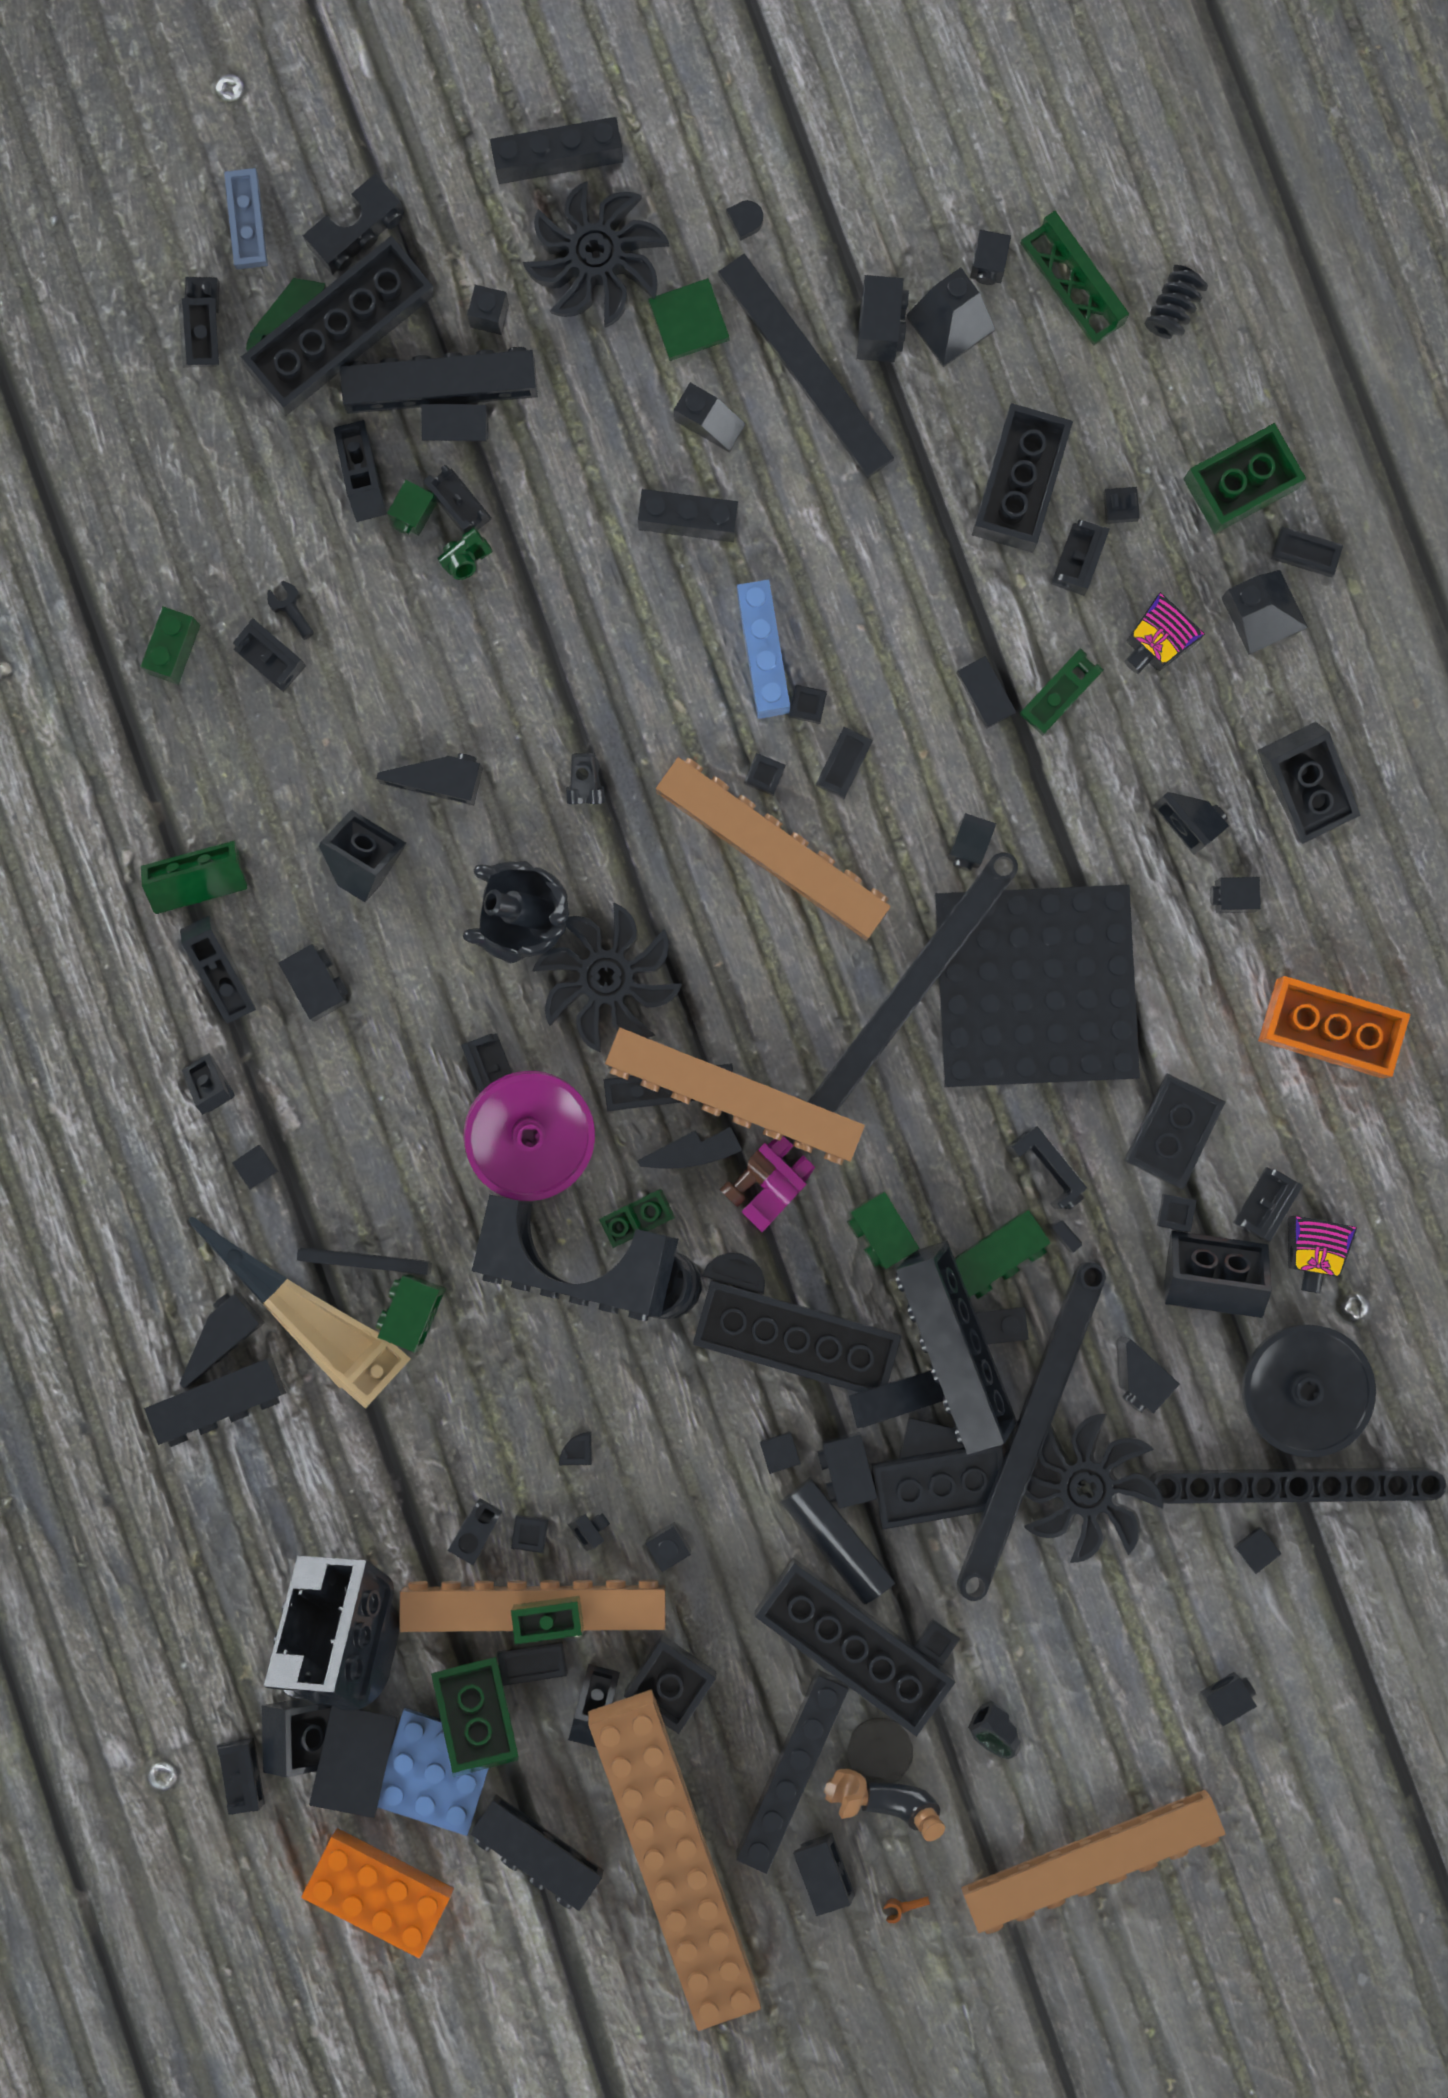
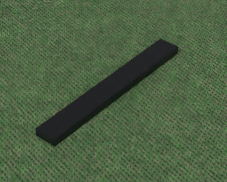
M745 253L718 271L721 280L867 479L894 461V456Z

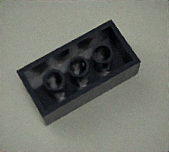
M1014 403L1010 404L971 534L972 536L1027 552H1034L1073 423L1072 420Z

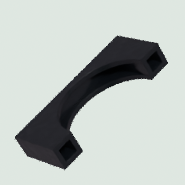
M489 1194L472 1267L473 1272L483 1274V1281L501 1284L502 1279L512 1281L511 1288L530 1292L532 1286L540 1288V1295L559 1299L560 1294L570 1296V1303L588 1306L589 1301L600 1303L598 1310L618 1314L619 1308L628 1310V1317L637 1320L648 1321L649 1316L661 1317L678 1238L636 1229L626 1254L612 1270L593 1281L572 1284L553 1274L539 1257L531 1234L530 1218L532 1204Z

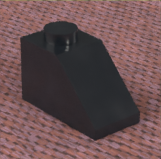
M691 382L674 408V421L729 453L746 426V423L720 399Z
M965 813L959 823L948 859L954 861L953 866L966 871H972L973 867L978 869L982 864L997 823Z
M588 1664L568 1740L596 1747L589 1728L588 1711L613 1702L620 1672Z

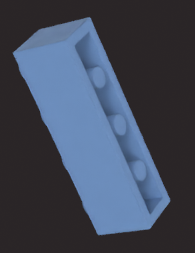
M769 580L738 584L737 598L757 718L789 714L790 702Z

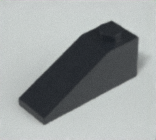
M361 420L334 427L347 497L356 522L387 515L383 490L365 421Z
M458 753L457 758L446 756L378 772L376 779L383 785L474 806L483 767L480 763L476 762V757Z
M210 915L180 929L181 944L226 1024L255 1011L256 1007Z
M226 1293L213 1304L216 1310L208 1316L179 1383L183 1389L195 1383L265 1323L241 1293H236L232 1296Z

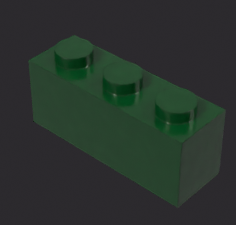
M1024 1210L955 1257L969 1297L974 1295L976 1299H979L993 1289L991 1286L992 1282L1000 1277L1005 1281L1018 1273L1020 1269L1017 1265L1026 1259H1029L1032 1263L1047 1253L1044 1247L1051 1242L1029 1210Z

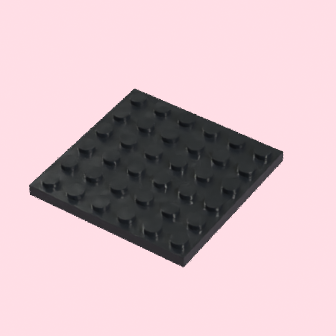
M1129 884L1004 890L939 976L944 1088L1140 1079ZM966 892L935 893L936 931Z

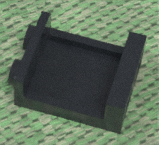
M1038 1126L1029 1128L1005 1147L1012 1158L1021 1157L1031 1149L1061 1186L1063 1193L1050 1203L1054 1209L1064 1208L1065 1210H1070L1085 1198L1081 1193L1087 1189L1086 1185Z

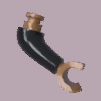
M851 1769L837 1770L833 1778L829 1779L826 1783L824 1790L826 1794L825 1800L830 1803H842L839 1810V1815L842 1819L856 1816L860 1808H862L864 1812L887 1814L902 1819L911 1829L919 1830L926 1841H934L940 1838L945 1831V1825L939 1818L940 1807L936 1800L924 1789L905 1784L866 1783V1779L860 1773Z

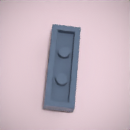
M256 168L224 172L234 266L236 270L268 266L258 172Z

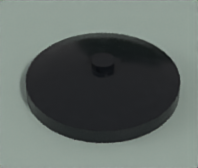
M1303 1324L1290 1326L1273 1333L1255 1349L1244 1371L1242 1399L1250 1423L1269 1444L1295 1456L1322 1457L1346 1448L1362 1434L1374 1411L1376 1383L1367 1357L1350 1338L1328 1327Z

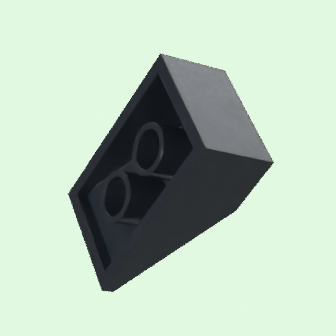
M1313 722L1257 750L1266 775L1300 843L1304 844L1361 816L1330 732L1317 722Z

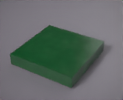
M709 278L657 295L654 300L648 298L669 361L730 341Z

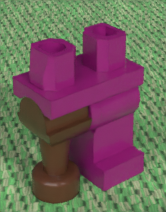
M782 1136L781 1141L773 1139L768 1145L764 1143L751 1156L747 1168L735 1183L732 1184L727 1181L719 1189L736 1207H739L746 1199L743 1193L754 1183L757 1182L763 1188L741 1211L761 1232L771 1224L807 1185L805 1181L815 1169V1166L804 1156L791 1168L782 1160L793 1147L784 1136Z

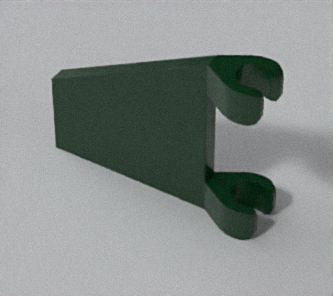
M293 278L250 332L246 350L249 351L322 292L326 284Z

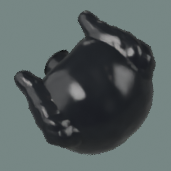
M508 861L491 866L476 865L474 868L475 876L486 881L487 884L483 894L479 928L465 930L463 939L482 947L484 951L493 957L510 964L518 962L525 957L546 953L554 947L559 938L564 934L566 922L569 918L568 895L560 881L550 872L539 867L534 868L527 861Z

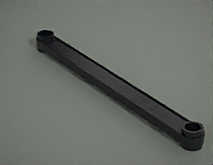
M1001 852L991 858L808 1100L809 1103L837 1113L1013 880L1018 871V863L1013 855ZM1000 859L1008 860L1012 865V872L1006 876L997 874L994 869L995 862Z
M1084 1262L1074 1271L1003 1462L958 1576L957 1590L961 1596L969 1601L981 1600L988 1592L1106 1280L1104 1269L1097 1263ZM1092 1268L1096 1278L1093 1284L1088 1286L1084 1281V1273L1087 1269ZM977 1577L979 1580L978 1589L973 1593H967L966 1584L968 1580Z

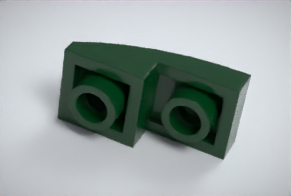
M659 1189L600 1218L599 1221L612 1248H615L633 1239L636 1229L650 1231L676 1217L662 1189Z

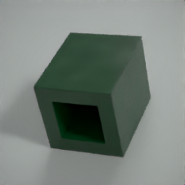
M405 479L387 512L390 520L393 522L392 527L405 535H409L412 532L419 536L437 505V500L431 492Z

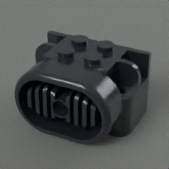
M297 1556L287 1598L282 1606L279 1629L274 1637V1648L264 1687L284 1690L290 1697L306 1699L314 1704L331 1705L344 1711L358 1710L372 1703L384 1690L389 1679L400 1632L399 1616L392 1605L394 1585L391 1578L367 1560Z

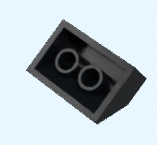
M1171 1231L1164 1279L1165 1304L1263 1318L1272 1292L1269 1245Z

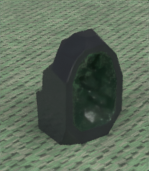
M993 1701L982 1704L974 1713L968 1727L974 1740L986 1750L999 1757L1010 1759L1017 1756L1021 1741L1018 1738L1017 1728L1009 1720V1714Z

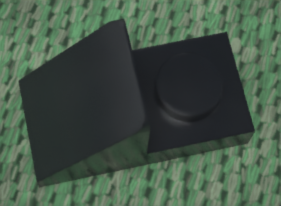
M210 1053L182 1069L195 1106L202 1115L213 1111L234 1098V1091Z

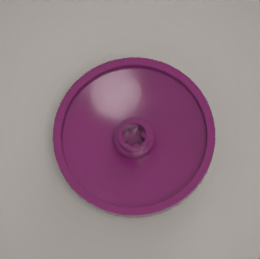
M520 1071L497 1079L488 1085L475 1099L465 1120L463 1133L464 1148L474 1173L489 1189L513 1200H542L564 1191L584 1172L594 1149L595 1126L588 1105L579 1092L568 1082L546 1072Z

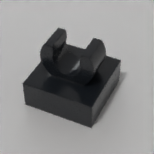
M185 277V298H215L216 313H219L220 281L218 278Z
M1137 487L1104 490L1106 524L1138 522L1140 514Z
M603 1513L598 1514L591 1520L584 1514L575 1518L568 1526L583 1548L589 1551L604 1542L598 1532L610 1523Z

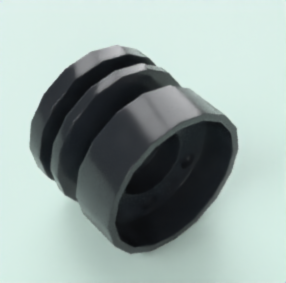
M675 1253L669 1279L671 1286L667 1288L661 1317H649L677 1319L689 1313L697 1304L702 1291L701 1275L696 1264L686 1255Z

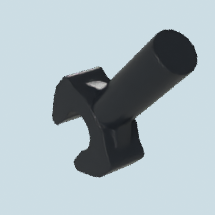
M282 581V586L288 593L287 598L284 601H279L273 592L268 590V604L275 613L279 611L285 612L301 637L305 640L311 637L314 632L296 606L297 600L301 595L294 585Z

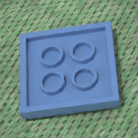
M404 1708L388 1757L377 1807L468 1836L489 1768L453 1777L441 1720Z

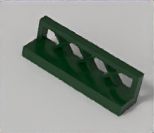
M1054 210L1044 218L1042 226L1024 237L1020 244L1094 346L1126 323L1129 312ZM1045 234L1052 244L1051 254L1037 252L1032 242ZM1055 250L1058 252L1060 256L1055 255ZM1044 260L1049 261V267L1044 262ZM1053 262L1068 266L1071 270L1069 280L1059 279L1052 273ZM1074 276L1079 282L1073 281ZM1062 286L1068 287L1067 292ZM1072 288L1086 291L1089 295L1087 306L1075 304L1070 298ZM1092 301L1094 302L1096 307H1091ZM1081 312H1086V316L1084 317ZM1090 313L1103 315L1109 326L1096 334L1089 324Z

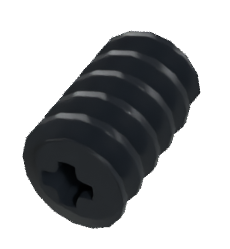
M1174 265V272L1169 274L1168 283L1164 284L1161 290L1162 294L1158 296L1156 305L1150 311L1151 316L1147 317L1144 323L1150 332L1161 338L1171 339L1173 334L1183 336L1185 330L1179 323L1184 325L1190 323L1191 319L1186 313H1195L1197 308L1192 302H1201L1203 298L1197 290L1206 291L1208 288V284L1198 273L1183 265Z

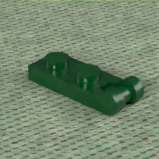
M1081 648L1019 714L1042 736L1104 671L1099 664L1094 665L1086 658L1088 654ZM1076 667L1085 674L1082 680L1072 672Z

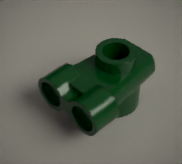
M475 527L463 534V538L459 541H452L446 544L443 548L444 553L437 557L441 566L456 580H464L472 576L476 571L475 561L479 558L482 560L493 552L487 540L480 535Z

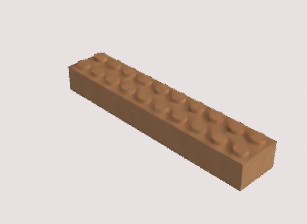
M652 1689L588 1711L591 1734L697 2030L700 2031L760 2010V1996Z

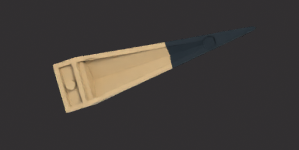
M189 1218V1223L331 1380L339 1388L342 1387L365 1409L410 1361L411 1358L396 1345L377 1338L379 1335L377 1331L296 1285L196 1218Z

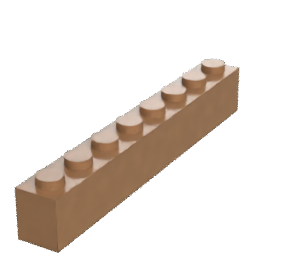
M678 757L656 787L658 795L866 941L870 938L891 907L886 903L888 898L875 888L869 891L861 886L862 880L856 874L847 869L843 873L834 867L835 860L822 851L816 854L807 848L809 842L795 832L790 836L780 829L783 824L768 813L765 817L754 810L756 805L743 795H740L738 798L728 792L730 787L725 782L715 776L712 780L701 773L703 768L692 759L687 758L684 761Z
M620 1027L605 1062L606 1065L612 1067L610 1073L628 1080L631 1074L642 1079L641 1086L659 1092L660 1087L673 1091L671 1098L689 1104L690 1100L694 1099L703 1103L701 1110L716 1116H720L721 1111L734 1115L732 1122L749 1129L752 1123L764 1127L762 1134L781 1141L783 1135L795 1140L794 1147L809 1153L812 1152L813 1147L826 1152L824 1159L842 1165L844 1160L851 1162L865 1127L862 1123Z
M652 1579L639 1580V1585H626L625 1580H607L606 1585L593 1586V1581L576 1580L573 1581V1586H560V1581L557 1580L540 1581V1586H527V1581L521 1580L508 1581L507 1586H494V1581H476L474 1586L461 1587L460 1581L441 1582V1587H428V1582L413 1581L408 1583V1587H403L400 1591V1632L513 1631L511 1609L514 1604L580 1596L584 1630H665L666 1585H659L658 1580Z
M1202 1790L965 1885L961 1889L978 1933L985 1931L986 1934H991L1001 1930L1004 1927V1923L1014 1919L1016 1921L1027 1920L1035 1915L1034 1911L1046 1906L1047 1909L1057 1908L1066 1902V1898L1076 1894L1079 1897L1087 1896L1096 1891V1886L1106 1882L1109 1884L1119 1883L1127 1878L1126 1874L1138 1869L1140 1872L1149 1871L1157 1867L1158 1861L1168 1857L1171 1860L1184 1857L1189 1853L1188 1849L1198 1845L1201 1847L1214 1845L1219 1841V1837L1226 1835L1211 1796L1206 1790Z

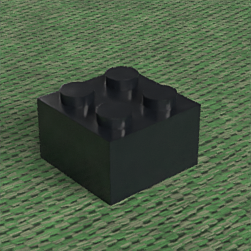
M865 275L861 297L856 359L895 362L896 352L903 351L906 333V322L903 321H905L909 290H903L904 278Z
M661 1635L626 1687L624 1697L628 1698L652 1689L664 1725L679 1734L716 1680V1671L664 1635Z

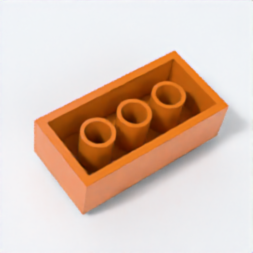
M1283 976L1276 979L1258 1041L1378 1078L1393 1077L1411 1014Z
M337 1828L325 1848L301 1898L420 1959L454 1888Z

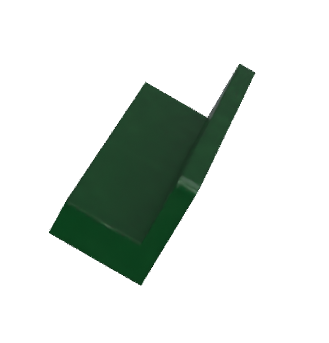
M235 840L141 866L142 887L155 914L247 889V882L240 867L239 850Z

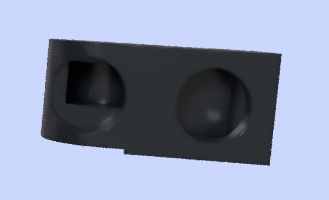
M479 1498L447 1551L474 1565L502 1510Z

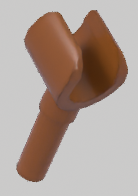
M928 1896L902 1903L898 1899L891 1898L886 1901L883 1909L894 1907L897 1909L898 1914L888 1916L886 1921L888 1923H896L901 1919L902 1913L930 1905Z

